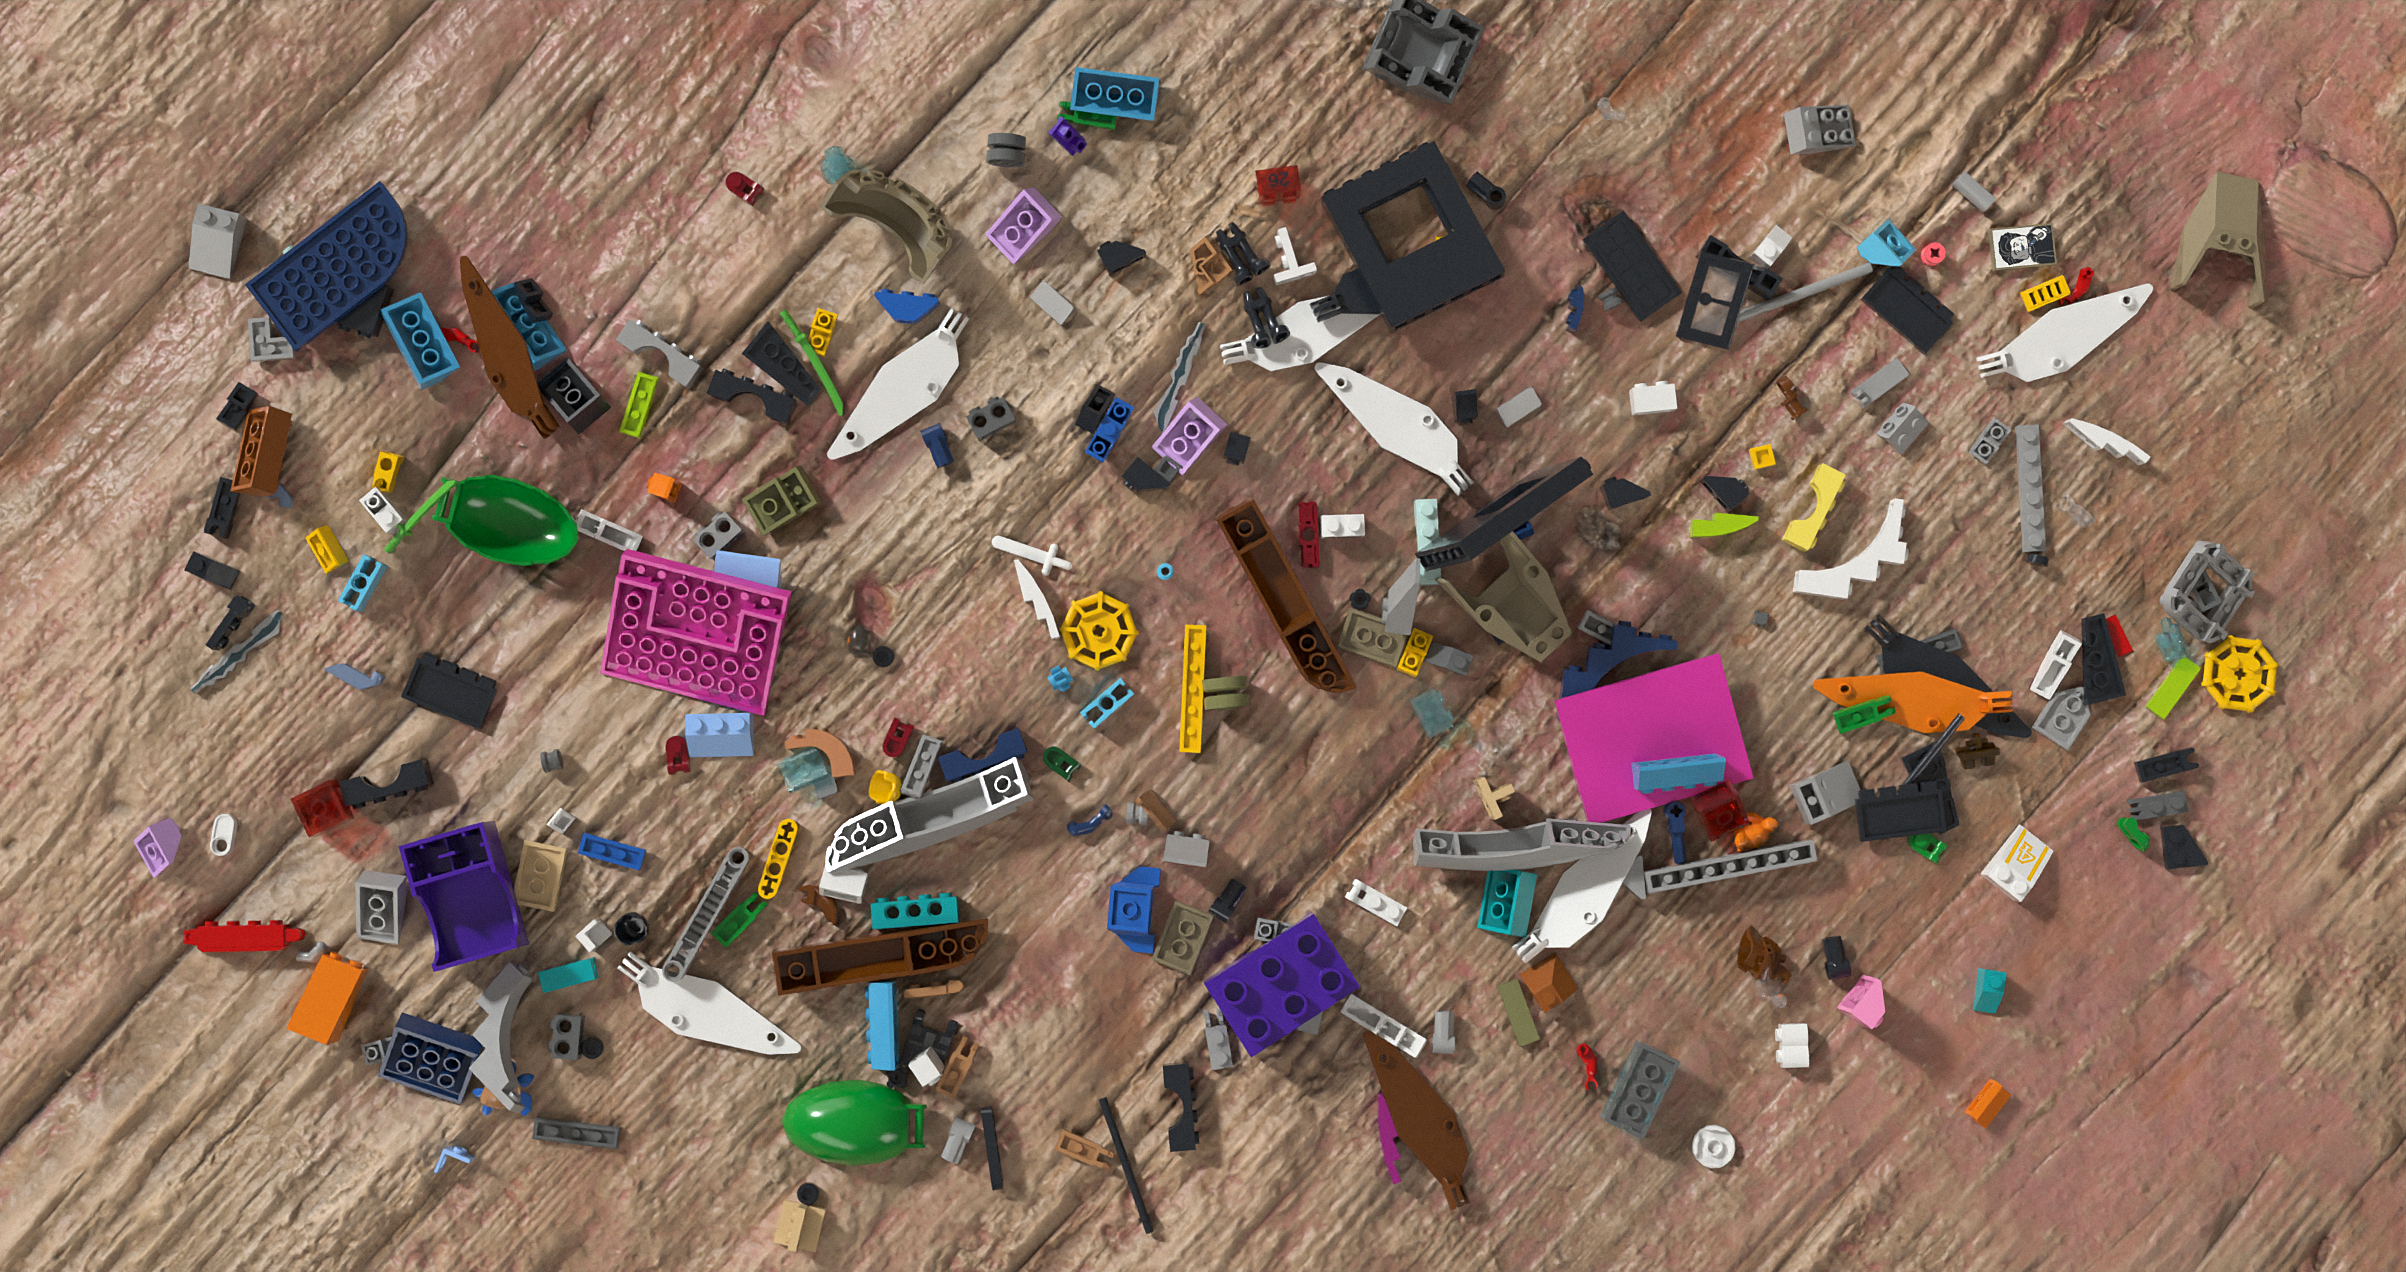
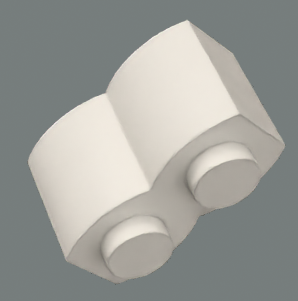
M1779 1024L1778 1029H1775V1040L1779 1041V1050H1776V1062L1780 1063L1782 1068L1809 1067L1807 1024Z

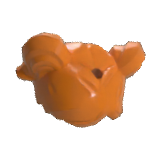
M1755 812L1743 814L1734 822L1738 824V826L1734 827L1737 851L1742 852L1744 848L1756 849L1765 844L1769 834L1778 826L1777 820L1772 817L1764 819Z

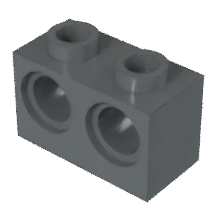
M995 397L987 402V406L973 408L969 411L970 415L966 416L978 441L1016 423L1004 397L1000 399ZM999 407L1005 409V415L1001 418L994 416L995 409ZM979 417H984L987 420L984 427L979 428L975 425V421Z
M2204 570L2187 596L2191 600L2190 603L2200 612H2204L2222 603L2206 570Z
M559 1013L555 1015V1018H552L551 1031H554L553 1040H550L549 1052L552 1053L551 1058L579 1060L582 1058L581 1046L584 1036L585 1015ZM565 1020L572 1024L570 1031H566L563 1028ZM562 1042L569 1044L570 1050L568 1053L561 1050Z

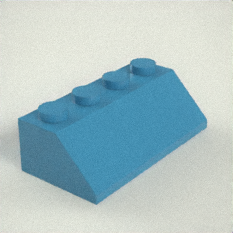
M1075 67L1070 110L1154 121L1160 78Z
M514 283L491 290L526 341L534 370L540 369L567 350L547 320L537 323L531 321L517 296Z
M421 292L381 309L382 317L421 391L443 381L460 368Z
M1714 753L1632 763L1634 789L1645 794L1653 793V789L1662 788V791L1675 790V786H1683V789L1695 788L1696 784L1704 783V786H1715L1718 781H1723L1726 759Z
M896 980L871 981L865 987V999H869V1008H866V1021H870V1029L867 1030L866 1036L867 1042H871V1051L867 1052L868 1064H871V1069L896 1070L899 1067Z

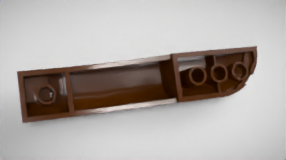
M1252 497L1235 507L1232 506L1220 514L1216 521L1303 678L1315 688L1331 693H1342L1357 688L1254 498Z
M988 918L872 934L771 952L778 996L959 967L972 960L984 945L988 933Z

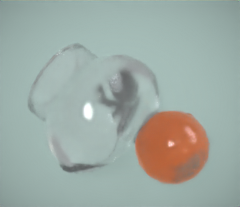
M1759 979L1754 982L1757 987L1755 995L1759 1000L1765 1002L1767 998L1772 997V1004L1776 1008H1782L1786 1005L1787 995L1779 993L1781 985L1778 981H1772V979L1763 981Z

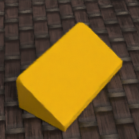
M328 525L315 529L305 538L326 574L349 561Z

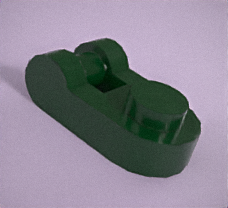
M1049 747L1043 753L1044 763L1068 782L1073 778L1072 774L1075 770H1079L1082 766L1058 747ZM1064 760L1069 763L1065 771L1060 768Z

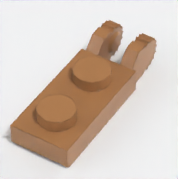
M950 980L947 985H942V982L929 983L930 987L921 988V984L908 985V990H903L905 999L956 994L963 991L964 983L960 980Z
M963 1036L957 1050H954L935 1088L936 1091L952 1099L955 1098L980 1045L975 1042L970 1049L968 1057L961 1054L968 1039Z
M1065 1129L1062 1130L1054 1149L1089 1165H1096L1108 1171L1111 1170L1112 1166L1107 1162L1097 1160L1099 1153L1110 1158H1116L1117 1156L1116 1152Z

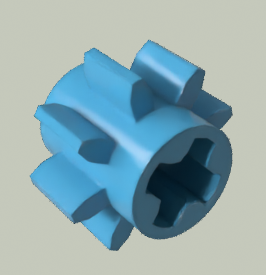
M1058 665L1050 670L1052 675L1047 678L1055 691L1060 688L1061 692H1064L1071 688L1069 683L1073 679L1066 667L1061 669Z

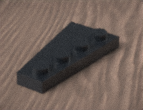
M767 321L741 353L808 407L822 391L769 321Z
M2105 614L2082 618L2084 706L2125 696L2126 692Z
M1936 741L1900 758L1908 775ZM1942 750L1937 753L1914 782L1917 783L1918 790H1921L1920 782L1936 780L1937 788L1942 789L1946 831L1938 832L1940 835L1960 825L1954 798H1952L1951 785L1947 776Z

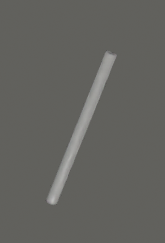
M1866 263L1743 309L1740 312L1737 323L1872 273V266L1870 263Z

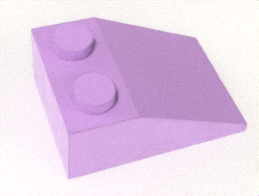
M1034 187L1023 189L985 235L1013 264H1016L1055 227L1062 216Z
M1196 397L1187 402L1152 448L1161 457L1169 456L1183 467L1179 469V473L1184 475L1215 442L1228 424L1202 400ZM1168 462L1172 467L1176 469V466Z

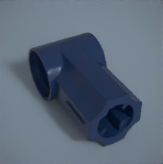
M940 423L920 431L927 448L930 449L937 468L954 462L946 443L947 438Z

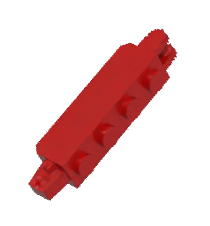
M250 920L248 925H240V921H226V925H219V921H206L204 926H197V929L183 931V943L197 945L201 952L286 950L290 946V942L305 939L306 932L303 928H290V924H283V920H269V924H261V920Z

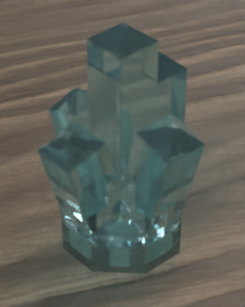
M2164 617L2160 621L2163 632L2162 634L2158 633L2154 638L2162 652L2164 661L2169 662L2185 658L2187 653L2179 625L2172 624L2171 618Z

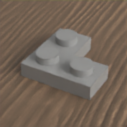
M270 317L248 319L250 360L252 362L296 359L295 350L285 337L273 338L272 320Z

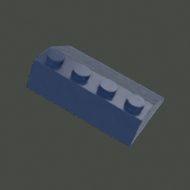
M402 1012L393 1031L378 1077L461 1104L472 1076L469 1067L479 1057L483 1045L474 1036Z

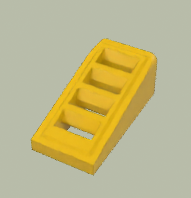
M2063 275L2020 292L2027 312L2071 294ZM2047 286H2049L2051 290V293L2053 295L2052 298H2050V295L2047 291ZM2037 290H2041L2045 301L2041 300ZM2030 293H2033L2037 304L2033 305Z

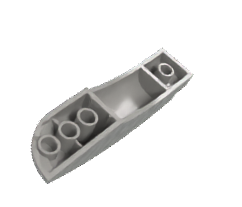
M1014 757L959 782L923 793L921 800L910 797L895 802L890 801L847 821L834 834L835 839L831 847L828 846L826 854L827 872L843 871L913 852L964 834L1017 811L1018 806L1034 799L1029 785L1031 783L1030 778L1020 760Z
M1546 818V822L1483 832H1454L1415 828L1413 864L1419 867L1471 871L1518 870L1556 865L1591 857L1621 847L1630 836L1631 826Z

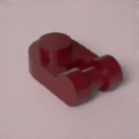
M740 172L730 173L725 180L728 190L751 206H754L756 197L759 193L762 194L765 189ZM749 186L752 190L749 194L744 193Z
M896 717L893 719L882 746L887 756L898 757L903 753L913 732L914 725L910 723L908 725L904 724ZM896 730L904 732L902 738L895 736Z
M681 736L670 737L665 745L668 774L674 775L680 771L684 773L691 772L687 741ZM682 756V763L675 764V757Z

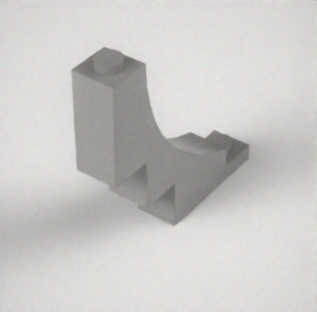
M509 962L476 1001L489 1016L472 1035L486 1049L469 1069L509 1111L520 1113L525 1106L520 1102L521 1097L514 1092L519 1082L511 1061L510 1030L516 1007L533 978L528 974L530 970L525 965Z

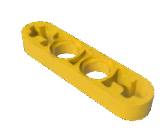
M784 819L778 826L758 886L759 895L764 899L775 897L779 891L799 830L798 823L793 819ZM789 822L792 823L791 827L794 828V831L789 832L787 838H791V842L786 839H779L780 835L785 836L786 830L783 829V826L788 825ZM780 842L785 843L788 847L784 855H780L776 851V846ZM772 863L780 865L781 871L778 875L770 873L769 867ZM766 875L770 878L778 879L777 883L772 881L771 888L774 889V892H770L768 895L765 894L766 891L763 889V886H767L770 881L765 879Z

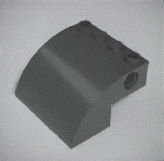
M1392 0L1362 69L1408 93L1431 101L1451 105L1485 28L1453 8L1439 10L1424 0Z

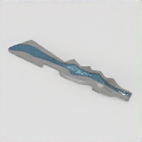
M1198 322L1193 334L1187 337L1186 345L1180 349V357L1176 358L1177 366L1170 372L1173 382L1153 411L1161 432L1166 430L1179 401L1175 399L1180 386L1186 384L1192 368V359L1194 355L1197 356L1202 333L1206 327L1201 322Z
M276 610L250 631L253 635L242 644L236 643L222 656L216 665L212 664L200 676L198 682L190 687L191 691L197 694L206 686L214 685L218 679L225 678L229 671H234L237 663L246 661V654L249 650L279 634L281 611Z

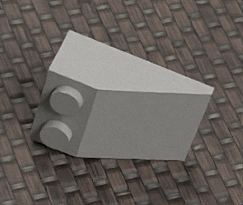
M198 203L192 223L189 269L231 279L247 218L238 213Z
M1418 558L1411 563L1389 589L1388 597L1383 598L1381 623H1385V632L1404 635L1411 634L1420 584V559Z
M1173 830L1172 834H1167L1163 861L1206 867L1210 841L1205 839L1206 835L1193 834L1192 838L1184 836L1185 832Z
M365 870L355 882L357 938L399 944L407 897V876Z

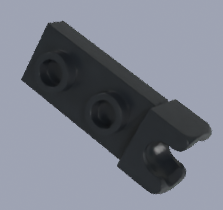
M220 477L210 515L206 520L204 533L213 535L216 528L219 527L220 537L225 539L230 537L233 527L232 522L240 497V493L231 492L233 480Z
M235 595L227 606L230 609L205 645L211 650L217 651L225 648L229 643L231 633L241 626L242 621L240 620L250 615L255 604L244 596Z
M2187 747L2134 762L2139 783L2198 768V763H2189L2187 761V756L2194 753L2195 749Z

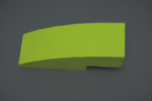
M1715 513L1712 515V521L1694 519L1690 523L1689 538H1710L1730 534L1757 522L1758 516Z

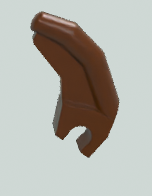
M806 885L798 888L799 892L803 890L808 892V897L801 899L802 903L821 908L828 922H832L833 925L839 923V909L834 898L820 895L819 886Z

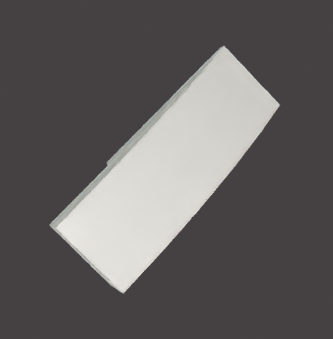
M582 509L576 520L577 531L623 551L626 549L636 551L643 537Z
M2060 630L2047 652L2030 690L2050 700L2072 665L2071 660L2080 648L2081 641Z

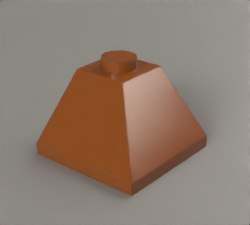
M1556 952L1519 974L1539 1008L1544 1013L1564 1002L1578 990Z

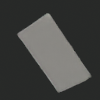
M1044 280L1030 296L1037 305L1060 325L1075 311V308Z
M1530 386L1498 407L1495 412L1507 428L1542 404L1533 387Z

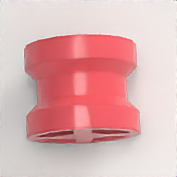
M1934 242L1929 244L1921 251L1922 262L1927 266L1937 265L1945 258V248L1940 243Z

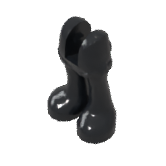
M1230 222L1228 226L1232 235H1234L1232 238L1227 239V236L1221 229L1216 231V235L1220 243L1219 247L1225 251L1235 268L1236 275L1234 281L1237 286L1251 281L1253 275L1241 260L1235 249L1236 246L1242 251L1256 277L1264 273L1271 264L1267 259H1259L1255 255L1245 238V232L1241 231L1234 222Z
M1262 287L1256 288L1258 300L1253 301L1249 291L1243 293V309L1248 314L1255 333L1251 338L1252 346L1261 349L1269 347L1271 340L1263 327L1259 316L1260 312L1265 317L1274 344L1287 339L1290 336V331L1286 325L1278 324L1272 310L1271 298L1267 296Z

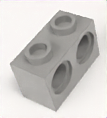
M725 511L723 513L718 512L711 519L712 523L707 528L705 526L700 528L695 533L697 537L693 539L712 560L715 559L717 550L724 551L745 532ZM729 522L730 530L723 533L721 531L722 523ZM708 536H713L715 539L711 547L705 545V539Z

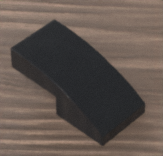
M533 278L516 281L514 287L517 296L531 321L537 323L550 320L553 313L541 299L544 292Z
M238 382L226 398L228 402L216 420L236 432L252 407L258 393Z

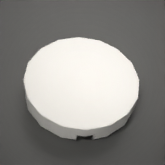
M1707 1125L1699 1129L1692 1141V1152L1696 1160L1709 1168L1725 1166V1164L1731 1161L1736 1150L1732 1135L1725 1128L1718 1125Z

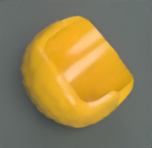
M876 771L870 781L869 797L881 805L890 801H898L902 788L900 778L888 771Z

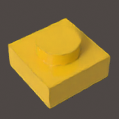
M1771 444L1749 449L1754 470L1776 464Z

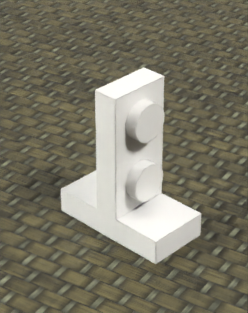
M1286 227L1278 229V236H1275V241L1278 249L1282 248L1284 256H1281L1284 269L1288 268V270L1274 274L1275 285L1278 286L1316 274L1315 262L1298 267Z

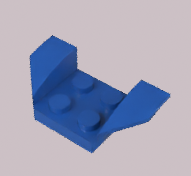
M1140 866L1120 882L1111 885L1107 929L1116 933L1133 952L1154 953L1155 934H1150L1154 888L1160 886L1161 868Z

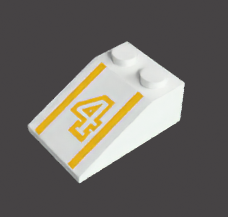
M2018 825L1980 875L2013 901L2021 902L2036 883L2053 850L2023 826Z

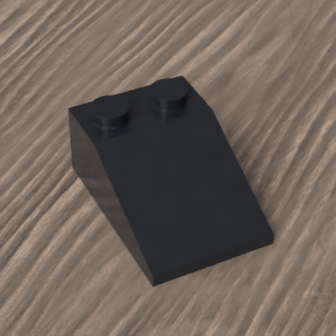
M569 358L538 382L540 391L578 435L611 408Z

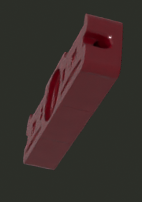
M1300 502L1298 506H1301L1299 508L1300 524L1298 525L1299 546H1303L1301 548V563L1303 564L1300 566L1301 568H1317L1320 565L1317 503ZM1304 530H1313L1315 534L1314 539L1306 541L1303 538Z

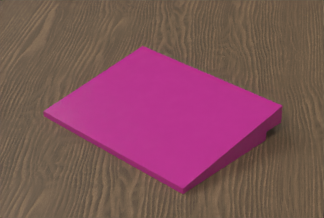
M626 549L621 556L619 574L615 580L600 673L764 716L792 591Z
M1719 653L1554 700L1579 799L1582 802L1587 822L1602 823L1753 779ZM1714 753L1726 759L1723 781H1718L1715 786H1704V783L1696 784L1695 788L1683 789V786H1675V790L1662 791V788L1653 789V793L1645 794L1634 789L1632 763Z

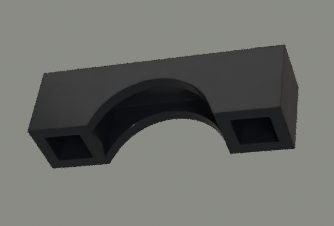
M1712 235L1705 240L1695 257L1699 259L1700 252L1704 251L1747 262L1737 256L1727 244ZM1754 265L1748 289L1769 300L1774 295L1783 278L1765 267ZM1710 266L1735 282L1738 281L1740 273Z
M724 368L722 371L715 370L707 390L709 396L730 403L733 399L743 394L756 395L762 399L768 418L789 426L798 403L793 399V394L785 391L779 394L773 391L774 387L764 383L758 386L753 384V379L742 376L741 379L734 377V372Z
M427 759L402 764L397 779L386 787L375 786L366 776H358L339 782L345 807H353V810L366 807V802L373 801L374 804L385 802L388 796L394 795L395 798L406 796L407 791L415 789V793L428 790V785L434 784Z
M1188 1062L1163 1064L1164 1088H1168L1178 1094L1183 1103L1181 1118L1175 1125L1168 1128L1170 1152L1196 1150V1144H1200L1199 1131H1194V1123L1198 1122L1197 1109L1192 1110V1101H1196L1195 1088H1190V1080L1194 1079L1193 1066L1189 1067Z

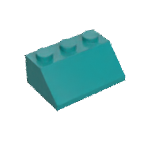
M1519 870L1487 871L1477 928L1526 937L1537 874Z

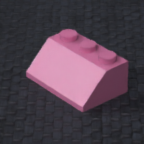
M1862 974L1838 1005L1837 1009L1856 1024L1870 1029L1877 1028L1884 1019L1882 1016L1885 1013L1881 981Z

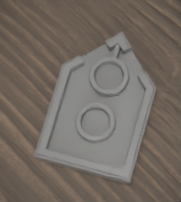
M2083 687L2054 692L2032 726L2035 731L2066 751L2070 749L2091 716L2088 705L2084 706Z

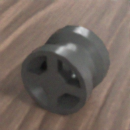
M1617 287L1597 296L1603 302L1605 312L1624 303L1623 299L1618 296Z
M554 749L550 753L546 751L540 753L541 764L545 773L551 772L552 769H563V759L559 749Z

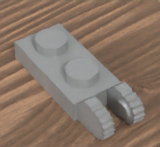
M1217 1008L1216 1011L1219 1025L1211 1026L1209 1011L1204 1010L1205 1032L1212 1070L1233 1067L1226 1024H1224L1220 1008Z

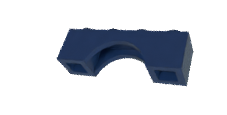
M1020 728L998 735L996 749L987 758L973 760L966 757L960 750L940 756L938 759L946 781L952 780V783L964 780V776L972 773L974 776L983 772L984 768L994 767L1011 758L1017 757L1021 760L1025 758L1024 754L1028 753Z

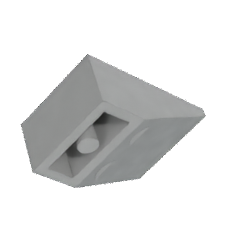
M1849 105L1806 106L1784 113L1791 155L1811 154L1856 146Z
M1849 761L1789 785L1802 818L1807 825H1812L1854 806L1855 799L1859 798L1858 791L1860 787Z

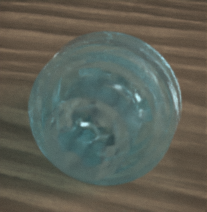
M834 146L824 151L825 160L822 161L820 169L823 180L827 184L833 186L842 175L855 170L853 160L850 156L844 155L842 147Z

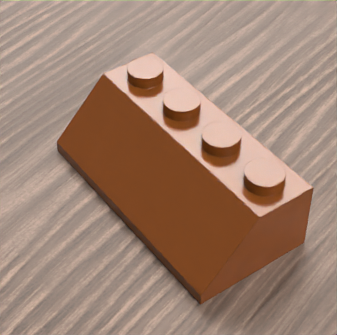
M272 406L248 411L231 492L256 496L275 494L279 486V472L283 467V454L288 445L287 435L292 426V413Z

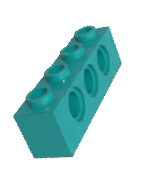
M949 892L940 893L938 898H931V894L918 895L919 899L910 900V896H899L897 901H889V897L876 898V902L871 903L872 929L960 922L958 896H953V893ZM933 903H939L942 906V912L939 915L932 913L931 906ZM913 904L920 907L921 913L919 916L911 915L910 907ZM891 906L899 909V916L897 918H892L889 915L888 911Z

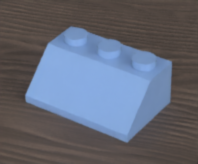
M716 551L714 572L781 589L782 571L780 559Z
M753 713L685 714V736L689 757L754 756Z

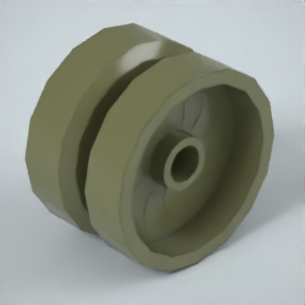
M1248 676L1202 680L1204 692H1216L1217 696H1209L1204 699L1205 710L1218 709V711L1251 706L1250 694L1236 693V690L1249 687Z

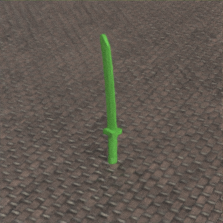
M787 309L780 313V316L796 338L794 340L796 343H800L814 366L839 416H843V402L820 359L806 337L808 335L802 333Z
M455 480L447 481L405 524H398L397 528L399 531L384 550L391 554L405 536H411L413 534L411 529L458 482Z

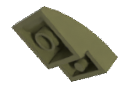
M802 466L794 467L742 499L763 536L823 503Z

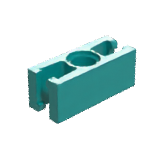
M594 957L538 972L543 993L600 978Z

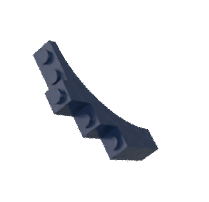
M1619 620L1618 623H1613L1609 648H1606L1607 644L1594 643V646L1588 645L1584 670H1582L1581 666L1569 665V668H1563L1559 699L1592 690L1611 668L1629 657L1654 650H1677L1678 641L1672 639V635L1667 634L1652 637L1650 632L1639 631L1637 635L1636 627L1631 625L1630 621Z

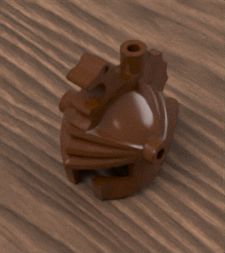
M1750 925L1744 932L1739 944L1737 967L1744 973L1747 971L1751 972L1752 976L1756 979L1763 981L1772 979V981H1775L1778 977H1781L1782 985L1789 982V978L1792 975L1786 967L1780 964L1786 961V955L1781 954V950L1772 939L1766 936L1764 938L1760 937L1754 927Z

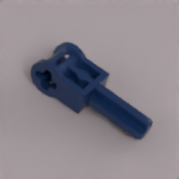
M1680 802L1667 803L1664 806L1663 813L1668 820L1669 833H1671L1675 864L1686 863L1687 857L1684 840V816L1686 809ZM1674 807L1679 808V812L1675 815L1670 813V810Z

